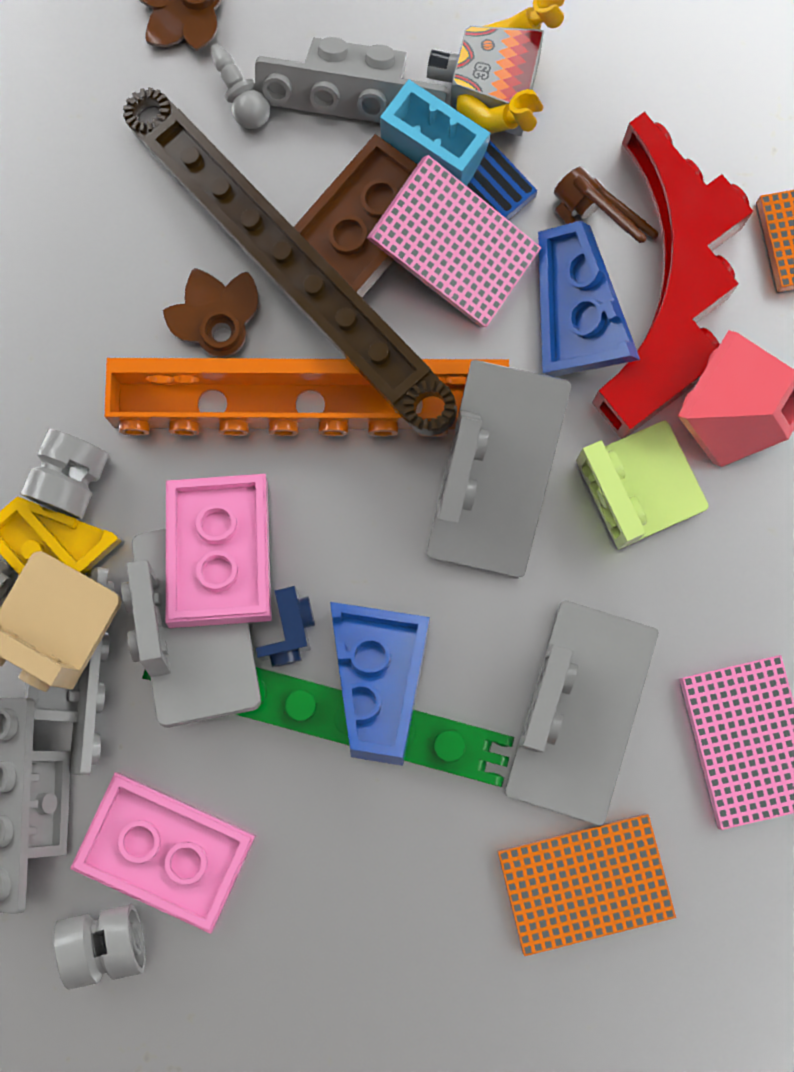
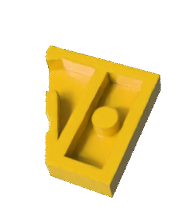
M19 496L0 511V554L18 575H20L30 556L37 551L47 553L85 575L122 542L117 535L110 531L99 529Z

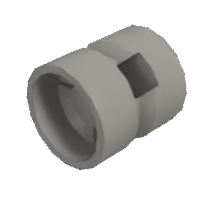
M48 429L37 454L42 464L40 467L30 470L20 495L42 506L81 520L93 495L88 485L90 482L100 479L109 454L82 439L61 431ZM66 465L70 466L69 476L61 473Z
M133 904L103 910L100 912L98 920H94L89 914L56 921L54 928L55 958L60 978L64 987L68 990L97 984L101 981L104 973H107L111 979L115 980L142 974L145 971L146 952L139 915ZM103 936H105L107 954L104 951Z

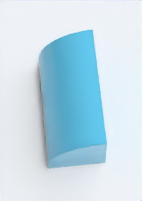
M408 79L380 116V131L383 140L416 164H419L424 156L429 155L466 186L480 165L490 141L491 133L410 79Z

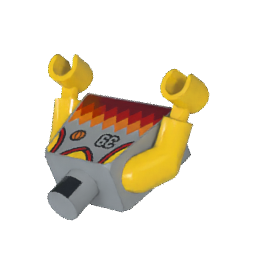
M533 0V7H528L510 18L484 26H470L466 28L459 54L437 49L431 50L427 67V78L452 83L450 106L491 134L505 131L513 135L522 136L523 131H532L537 124L533 112H541L544 109L539 97L533 91L544 36V30L540 29L543 22L548 28H558L562 24L564 13L559 7L564 4L565 0Z

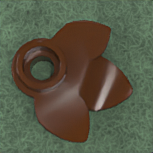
M139 0L153 9L145 34L146 42L149 45L170 47L178 44L185 38L189 46L198 51L209 44L217 32L218 22L215 11L220 6L222 0Z
M194 268L186 283L185 304H176L163 310L166 324L175 337L181 341L200 343L202 349L213 357L227 358L233 356L244 346L247 336L245 325L258 310V290L254 279L249 272H244L232 279L225 287L214 276ZM221 328H227L231 331L229 339L223 342L216 341L214 339L215 332Z

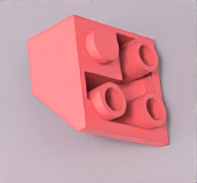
M728 330L719 347L711 353L707 367L696 386L685 397L678 417L713 464L723 467L790 438L794 431V369L739 333Z

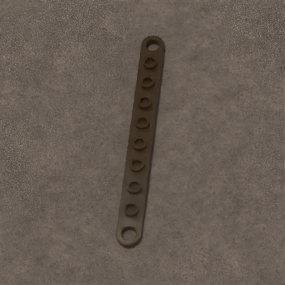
M148 87V90L142 88L139 93H136V91L132 93L133 97L131 99L128 97L126 100L127 105L123 107V117L133 134L416 432L427 436H434L448 430L457 416V404L449 387L432 372L429 366L165 94L161 93L158 89L154 90ZM150 106L161 108L159 109L160 114L156 115L157 120L153 118V122L147 121V124L143 121L139 122V115L145 108ZM434 396L442 399L445 403L444 411L441 412V416H437V419L434 420L433 418L431 421H428V419L423 420L416 414L417 406L424 398Z

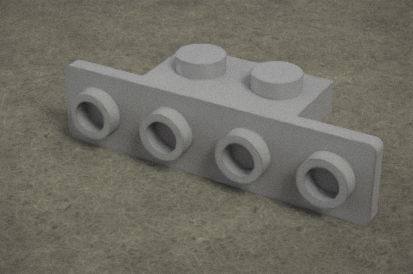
M313 37L305 63L259 56L255 63V90L261 92L271 106L380 123V116L408 81V79H403L407 52L393 50L385 45L365 46L346 43L344 40L336 37L324 39ZM411 80L446 103V86Z
M97 567L87 572V577L114 591L113 582L107 581L108 568ZM105 632L73 690L50 686L48 691L44 692L25 683L24 698H33L35 701L34 720L73 722L70 774L90 775L91 765H96L99 761L101 738L99 734H94L96 713L102 712L105 702V685L103 682H99L100 662H105L109 653L110 636L108 632Z

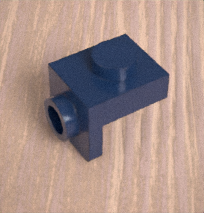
M295 586L274 590L285 641L255 648L257 658L261 661L270 659L272 667L302 661L300 652L311 650L306 628L315 626L309 596L300 598Z

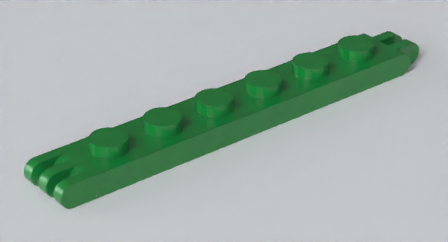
M256 667L261 704L256 710L235 715L349 746L342 690ZM144 669L142 679L151 681L150 675ZM414 710L404 761L502 787L505 777L494 772H485L486 765L489 762L507 767L510 757L490 752L492 742L502 747H512L515 737Z

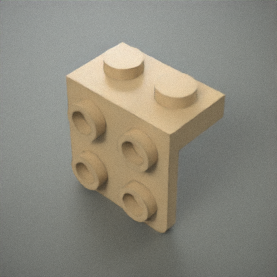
M41 551L34 552L0 608V666H3L7 660L21 668L22 671L18 677L25 683L44 692H47L50 686L73 690L121 606L120 595L47 553Z

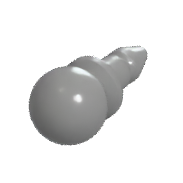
M213 44L211 51L214 65L221 72V77L229 89L225 94L227 102L233 103L232 113L234 119L239 125L247 129L261 127L266 123L270 115L268 100L261 92L255 90L253 79L244 80L240 70L234 65L232 56L220 45Z

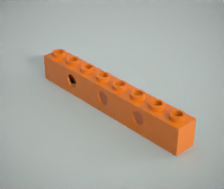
M107 358L104 417L114 428H119V433L125 435H148L149 428H169L170 434L179 436L198 435L199 429H219L220 434L227 436L248 435L249 429H269V434L275 436H294L298 434L299 429H318L320 435L336 437L347 435L348 429H368L369 435L389 437L397 435L398 429H413L347 359ZM422 359L432 372L449 387L454 395L457 404V416L448 430H455L470 362L472 360H479L509 367V359ZM208 391L221 392L227 399L226 410L224 412H200L198 404L201 396ZM307 391L319 393L325 401L323 412L298 413L296 409L298 397ZM426 397L422 400L423 407L421 412L416 414L423 420L428 419V421H431L433 418L435 420L437 416L442 415L441 412L444 411L445 403L438 397ZM446 430L445 432H443V433H441V434L434 435V436H427V435H423V434H420V433H418V434L421 435V436H426V437H440V436H445V435H447V434H448V430Z

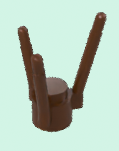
M582 166L570 171L554 189V195L561 202L556 207L555 212L565 224L576 222L574 216L577 214L582 219H585L600 208L637 242L644 243L646 235L651 239L658 238L659 233L656 229L608 192Z

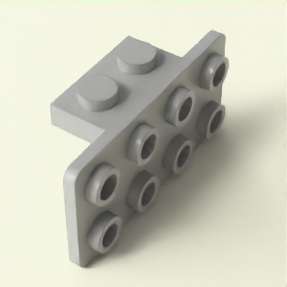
M166 529L136 535L132 541L134 562L126 563L129 582L121 583V592L126 612L133 613L136 630L128 631L130 654L133 662L140 661L151 677L157 721L161 726L170 728L256 710L261 704V693L249 623L168 628L166 624Z

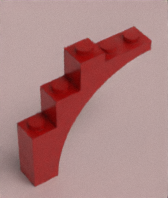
M645 111L629 122L622 145L636 162L648 184L657 208L664 249L661 293L652 325L643 343L637 350L640 360L628 362L616 376L598 390L592 401L593 405L621 439L632 434L695 386L705 371L711 353L720 344L711 331L704 327L700 328L696 323L728 300L739 285L730 263L724 257L716 256L712 251L739 232L753 213L745 192L736 184H730L723 174L706 185L699 167L692 160L683 158L673 146L668 130L661 123H654Z

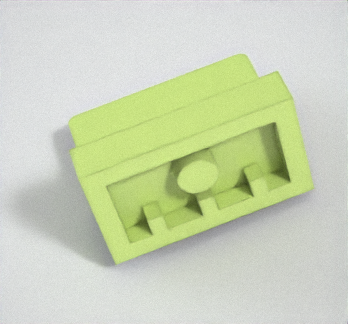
M665 420L607 446H604L602 440L583 448L576 459L577 465L618 550L706 511L709 507L670 424Z

